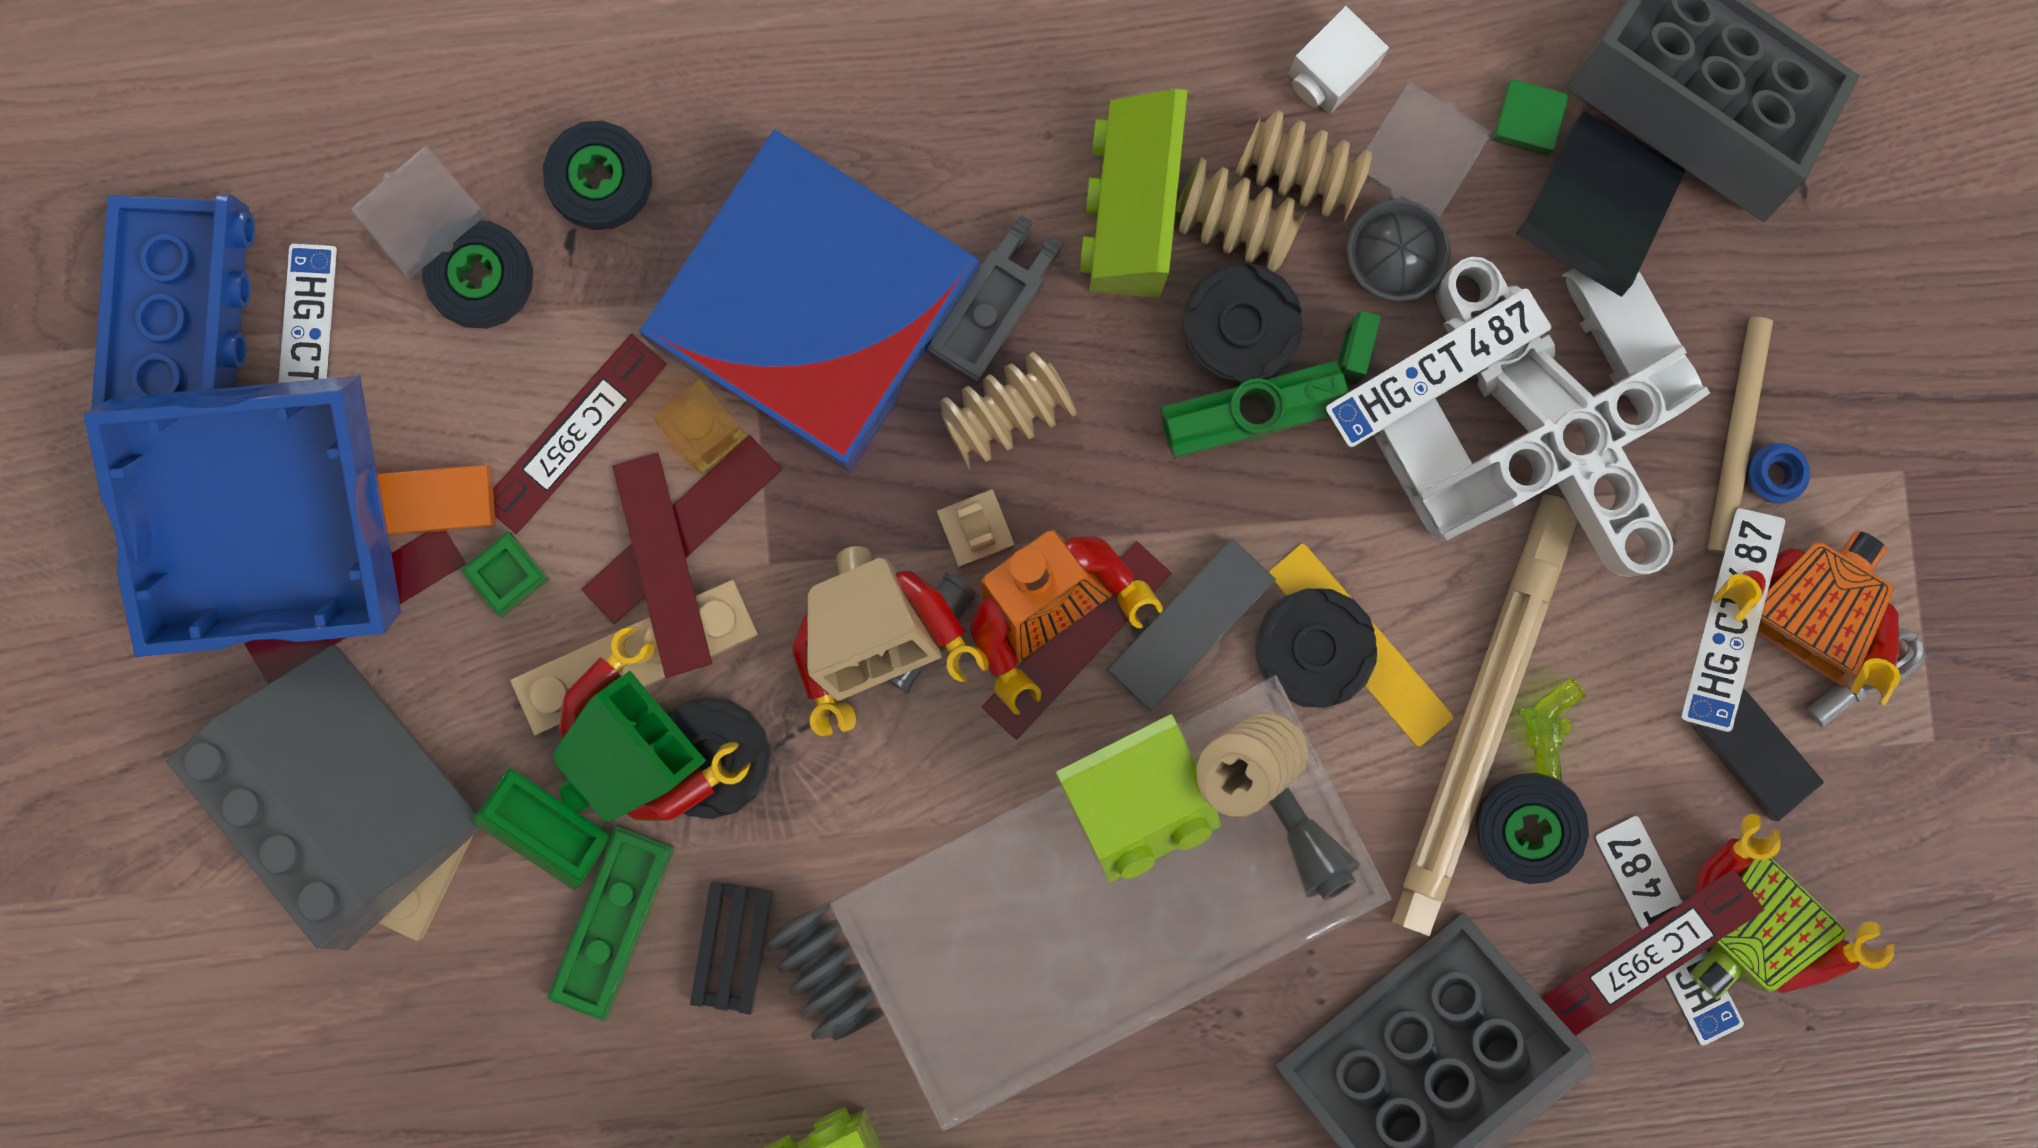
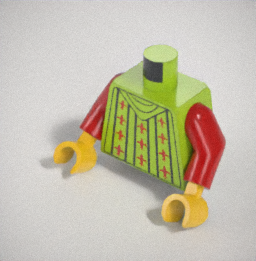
M1748 814L1741 821L1740 840L1736 838L1730 839L1699 867L1694 895L1734 868L1765 909L1710 946L1711 951L1689 973L1690 977L1704 991L1717 1000L1739 977L1752 988L1768 993L1772 991L1786 993L1826 983L1856 970L1859 967V962L1863 966L1872 969L1885 967L1894 956L1895 944H1887L1884 948L1878 950L1871 949L1864 944L1865 941L1880 935L1881 926L1876 922L1869 921L1860 925L1855 933L1854 942L1850 943L1843 940L1849 931L1772 859L1780 849L1779 828L1772 830V833L1763 839L1751 836L1761 826V819L1757 814Z

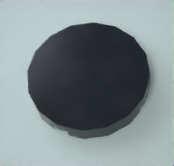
M1228 265L1215 269L1198 282L1184 306L1181 330L1187 352L1203 372L1221 382L1241 385L1250 379H1269L1290 362L1301 343L1303 330L1302 310L1298 296L1280 275L1261 265Z
M1307 588L1283 597L1266 613L1257 632L1256 659L1263 679L1280 697L1301 707L1327 708L1350 700L1368 683L1377 663L1375 630L1368 614L1354 599L1333 589Z
M703 697L683 703L667 714L706 760L698 767L701 772L712 765V760L717 750L723 744L729 742H736L739 746L733 752L721 758V764L725 770L736 772L751 762L746 776L740 782L735 784L717 783L712 787L714 791L712 795L684 812V814L692 817L714 819L736 813L757 798L768 779L772 753L766 731L752 712L731 700Z

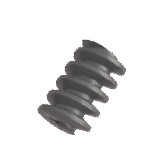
M832 901L778 928V932L766 944L769 951L788 949L789 954L777 966L780 973L799 971L801 975L788 989L790 994L810 993L812 996L810 1001L800 1011L802 1018L821 1015L823 1021L811 1033L813 1040L832 1037L835 1041L844 1038L875 1022L888 1012L885 1007L866 1009V1006L875 998L878 991L874 985L855 987V984L867 969L863 963L844 965L843 962L854 951L855 946L852 941L833 943L832 939L844 927L842 920H821V917L832 906Z

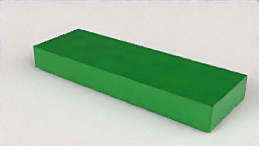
M621 825L615 826L548 994V1000L601 1021L608 1019L675 846Z

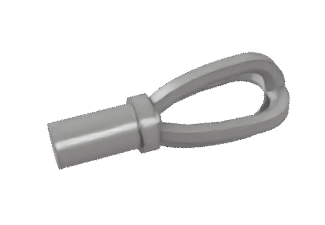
M1899 628V640L1905 641L1908 645L1906 653L1897 661L1896 666L1902 680L1920 667L1925 658V650L1922 642L1909 629ZM1855 676L1844 687L1836 684L1806 708V711L1819 726L1824 727L1855 701L1860 702L1867 694L1877 692L1878 690L1873 686L1863 685L1858 694L1853 693L1850 690V686L1855 680Z

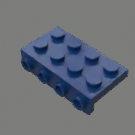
M218 194L216 200L108 195L91 409L111 398L236 387L237 369L243 367L247 352L245 336L240 332L242 308L248 306L251 296L250 278L247 272H245L246 248H251L255 239L254 218L246 204L233 195Z

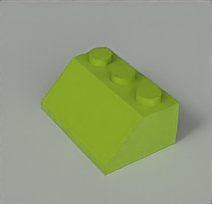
M1170 89L1110 100L1107 120L1095 119L1092 155L1103 156L1101 178L1089 177L1085 212L1086 214L1097 215L1095 237L1083 236L1079 272L1091 273L1089 291L1160 299L1170 269L1188 90Z

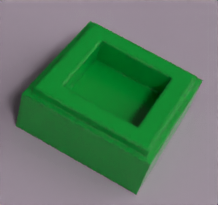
M1511 79L1506 85L1492 141L1549 156L1555 149L1569 94Z
M1360 311L1347 324L1337 363L1343 372L1346 382L1357 384L1367 374L1381 316Z
M506 532L461 569L463 574L499 617H505L550 580L511 532Z

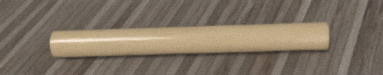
M1750 317L1748 319L1707 551L1712 553L1725 554L1736 510L1741 505L1773 320L1764 317Z

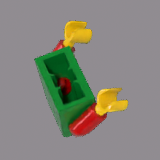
M633 627L624 628L615 633L611 641L612 654L606 660L600 657L564 695L559 731L563 739L553 752L554 763L567 777L560 785L559 792L563 802L571 809L584 811L591 806L599 817L605 821L611 822L625 814L634 820L670 821L714 793L712 787L717 783L735 784L740 782L746 776L751 762L736 772L725 770L721 764V758L724 755L730 754L739 746L736 742H729L723 744L717 750L712 760V765L701 772L698 767L706 760L631 671H628L623 676L619 674L627 664L645 663L652 657L655 650L654 642H649L641 648L635 657H631L626 652L625 644L627 639L638 629Z

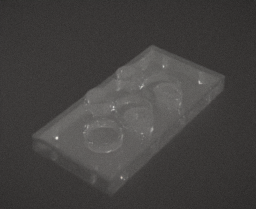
M1277 675L1271 676L1182 721L1178 726L1196 765L1201 753L1211 741L1256 713L1274 712L1288 717L1300 727L1308 742L1309 758L1305 771L1295 782L1291 783L1289 789L1309 820L1313 819L1360 862L1359 867L1352 873L1356 880L1355 884L1339 896L1328 901H1323L1320 894L1313 897L1305 896L1286 835L1288 832L1269 803L1263 806L1261 810L1246 817H1230L1217 812L1221 827L1213 830L1211 836L1204 843L1188 850L1177 848L1156 859L1155 864L1145 873L1130 879L1120 877L1109 883L1073 812L1062 785L1059 784L834 899L830 903L943 1132L1392 900Z

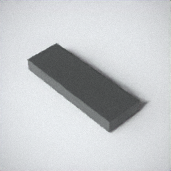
M1231 538L1170 602L1162 613L1116 659L1107 671L1150 712L1153 711L1276 579Z

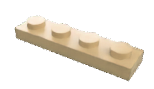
M735 580L728 581L695 596L711 658L760 636ZM650 617L626 627L638 628L627 639L625 644L626 652L631 657L638 655L641 648L649 642H654L655 650L648 661L641 664H627L619 674L623 676L628 671H631L645 688L666 679ZM615 633L510 680L534 736H540L559 727L565 693L600 657L606 660L612 654L611 641Z

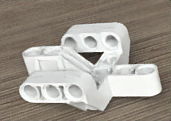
M1469 257L1461 260L1445 273L1436 286L1435 299L1438 308L1446 320L1443 323L1444 327L1450 333L1522 289L1518 286L1508 287L1500 271L1492 262L1482 257ZM1573 268L1562 274V276L1566 277L1569 293L1585 320L1580 323L1585 334L1589 331L1592 332L1614 371L1609 375L1614 385L1592 396L1553 359L1555 356V344L1550 335L1542 339L1539 336L1476 374L1479 379L1477 385L1484 397L1492 394L1527 429L1528 433L1472 463L1437 400L1433 399L1373 436L1423 525L1437 542L1448 541L1558 484L1600 560L1610 572L1625 577L1654 573L1668 564L1673 553V541L1668 528L1622 447L1678 416L1709 395L1710 392L1707 387L1702 385L1695 368L1685 355L1687 352L1684 346L1679 342L1640 271L1633 285L1621 297ZM1458 276H1468L1478 284L1480 299L1477 303L1468 302L1458 294L1456 289V279ZM1620 395L1627 396L1638 412V418L1634 425L1624 422L1618 414L1617 401ZM1567 424L1578 427L1584 435L1585 448L1581 455L1570 452L1564 444L1563 431ZM1514 454L1526 457L1531 464L1533 471L1528 485L1517 483L1510 475L1509 461ZM1599 478L1609 481L1616 493L1615 502L1609 510L1601 507L1594 496V486ZM1631 532L1640 535L1646 546V554L1639 564L1633 562L1625 551V541Z

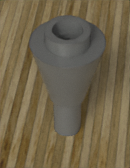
M1289 787L1269 802L1288 832L1286 835L1306 897L1320 894L1323 901H1328L1339 896L1355 884L1356 880L1352 873L1359 867L1360 862L1313 819L1309 820Z

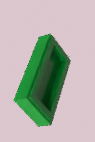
M511 767L502 774L471 821L573 890L583 883L611 837L610 834Z

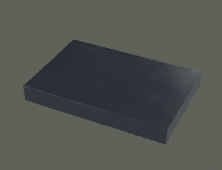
M1583 110L1573 123L1516 234L1622 297L1634 283L1684 176L1685 170Z

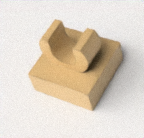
M993 489L937 510L938 517L959 569L1015 547Z

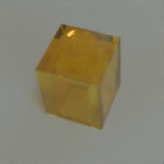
M701 379L652 417L690 465L700 474L747 437Z

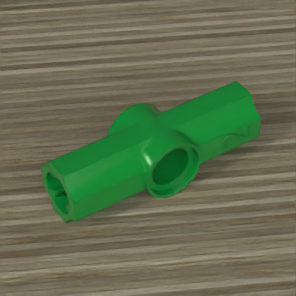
M1337 361L1269 379H1250L1239 387L1161 407L1160 414L1167 445L1173 459L1244 440H1260L1270 433L1330 418L1326 410L1327 405L1349 392L1343 372L1340 370ZM1247 396L1261 398L1269 408L1268 421L1263 424H1253L1245 420L1240 412V400Z

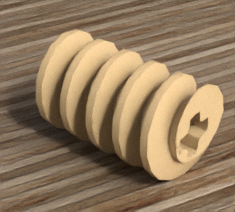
M1276 110L1264 123L1259 118L1234 175L1242 177L1253 165H1256V185L1263 187L1276 174L1279 176V195L1285 197L1298 184L1301 186V205L1307 207L1320 194L1323 196L1322 214L1328 217L1342 204L1345 206V222L1369 173L1372 152L1364 149L1350 162V142L1342 139L1328 152L1326 151L1328 132L1320 130L1309 142L1304 141L1306 122L1298 120L1287 132H1283L1284 112Z
M1200 157L1176 205L1175 213H1180L1179 232L1187 234L1200 222L1202 223V243H1210L1219 232L1224 233V253L1230 254L1241 242L1246 243V263L1252 264L1263 252L1268 253L1267 268L1273 272L1278 270L1293 243L1306 211L1297 220L1294 219L1295 201L1290 197H1287L1276 209H1272L1273 191L1268 187H1265L1254 199H1250L1251 181L1247 177L1242 178L1232 189L1227 188L1228 169L1222 167L1211 179L1205 178L1206 159Z
M1032 352L1025 356L1027 375L1012 363L1004 367L1006 386H1003L992 375L984 377L983 398L970 386L961 389L963 408L961 409L948 397L940 400L942 421L969 471V451L973 450L985 462L991 460L990 441L995 439L1007 451L1012 449L1011 430L1015 427L1028 439L1035 437L1033 418L1039 417L1050 428L1056 426L1054 407L1059 405L1071 417L1077 415L1071 397L1057 371L1051 363L1047 364L1036 353Z
M1274 712L1256 713L1242 720L1241 723L1236 724L1226 733L1211 741L1200 755L1196 767L1197 785L1204 800L1215 811L1230 817H1246L1261 810L1263 806H1266L1284 789L1288 788L1305 771L1309 758L1308 742L1300 727L1288 717Z

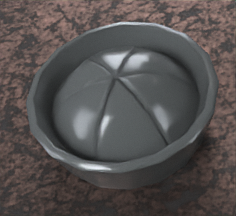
M1397 198L1377 202L1360 214L1350 228L1346 252L1349 268L1363 288L1378 298L1402 302L1419 299L1436 288L1447 272L1451 248L1448 232L1434 212L1419 202Z

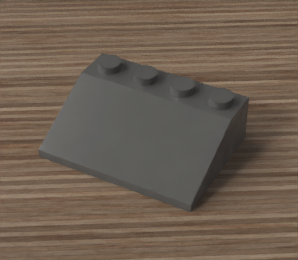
M1624 0L1580 64L1566 88L1582 98L1586 104L1598 109L1629 130L1637 139L1648 143L1680 165L1687 173L1696 176L1727 197L1735 206L1746 210L1764 223L1807 179L1860 75L1749 0Z
M331 645L213 718L166 761L316 948L349 950L481 829L471 822L478 811L336 645Z
M1464 912L1275 1065L1339 1148H1500L1594 1071L1588 1049Z

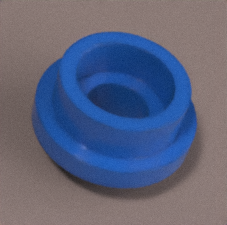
M1774 443L1761 448L1753 455L1747 470L1748 482L1754 493L1761 499L1775 504L1786 503L1798 498L1806 490L1810 480V467L1805 456L1797 448L1789 444ZM1772 464L1779 465L1784 471L1785 477L1781 485L1775 484L1769 478L1768 471Z

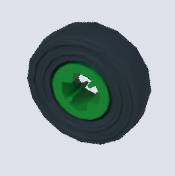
M605 121L581 122L564 130L550 145L543 164L544 188L554 208L572 224L590 230L614 229L631 221L645 206L652 187L651 163L640 141L625 128ZM604 162L603 165L608 173H613L611 180H601L599 189H591L592 185L588 179L583 178L584 173L594 172L597 163Z
M466 220L448 226L432 240L423 258L422 281L429 301L445 318L463 327L488 329L508 322L523 309L532 291L533 267L527 249L510 230L491 221ZM481 260L480 262L487 269L490 270L492 268V275L483 277L482 287L475 289V286L466 279L464 281V274L473 272L474 262Z
M1539 773L1513 775L1496 784L1483 799L1476 819L1479 847L1489 864L1507 878L1526 884L1551 882L1569 873L1583 857L1589 838L1587 813L1576 793L1557 778ZM1535 814L1538 823H1541L1545 818L1550 825L1541 829L1542 839L1529 842L1526 833L1521 838L1516 835L1515 831L1523 828V817Z

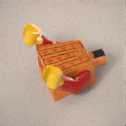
M1055 530L1047 531L1026 547L1016 551L1012 557L986 574L981 580L982 602L979 604L971 620V636L977 647L986 655L989 664L988 669L991 674L998 676L994 685L995 694L1016 715L1020 714L1019 709L1015 706L1016 697L1020 692L1026 690L1037 703L1041 700L1042 696L1040 688L1021 669L1015 668L1016 665L1111 598V594L1118 593L1117 603L1131 625L1136 628L1144 627L1135 614L1142 605L1153 604L1159 613L1163 611L1160 601L1149 585L1144 581H1133V572L1102 538L1097 536H1079L1066 540Z
M1854 531L1840 553L1820 542H1816L1807 552L1789 548L1778 553L1757 634L1842 687L1856 676L1850 686V690L1853 693L1858 694L1863 685L1873 686L1881 694L1879 704L1886 705L1901 681V675L1896 668L1900 653L1899 613L1889 603L1894 587L1886 580L1872 573L1887 551L1885 545L1868 533ZM1755 570L1730 576L1714 595L1713 601L1718 603L1721 598L1733 600L1740 609L1734 619L1738 622L1743 621L1760 602L1766 587V579L1762 573Z

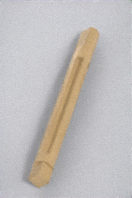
M1542 495L1402 887L1404 888L1392 919L1393 923L1430 936L1441 903L1444 902L1579 523L1568 501L1560 497Z

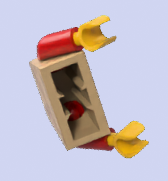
M852 546L840 551L836 556L839 575L811 588L808 593V613L804 615L792 646V655L808 699H815L817 707L810 716V727L814 733L821 737L833 734L832 726L829 723L830 711L836 715L838 726L842 732L851 731L855 727L856 714L854 709L848 703L840 700L940 659L939 647L945 646L950 653L947 658L946 667L948 673L957 681L968 682V679L959 667V660L964 653H971L982 671H987L989 665L986 655L978 647L966 646L960 636L964 633V629L938 590L912 571L899 572L887 558L873 560L870 550L861 546Z

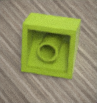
M1172 714L1056 772L1073 812L1109 883L1120 877L1124 879L1137 877L1148 871L1155 864L1156 859L1177 848L1188 850L1197 847L1211 836L1213 830L1221 827L1217 811L1204 800L1197 785L1196 762Z

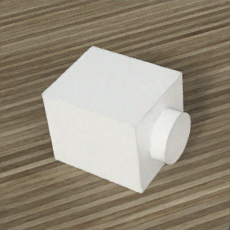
M1345 6L1295 56L1288 75L1293 79V89L1304 102L1315 108L1320 105L1330 115L1380 65L1389 47Z

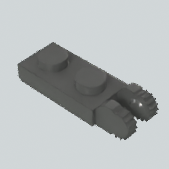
M1022 215L1016 220L998 249L990 251L927 348V352L977 385L1043 286L1042 279L1047 274L1065 243L1052 235L1049 240L1043 243L1036 255L1037 258L1028 271L1014 263L1011 259L1019 247H1022L1028 239L1033 224L1032 221Z

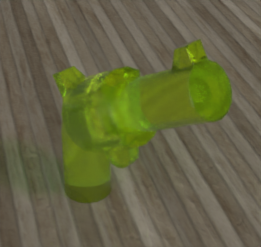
M1572 677L1541 698L1534 708L1518 709V715L1526 721L1528 748L1535 750L1537 773L1557 778L1561 782L1559 746L1565 745L1564 735H1568L1571 732L1573 725L1568 718L1558 716L1586 697L1582 687Z

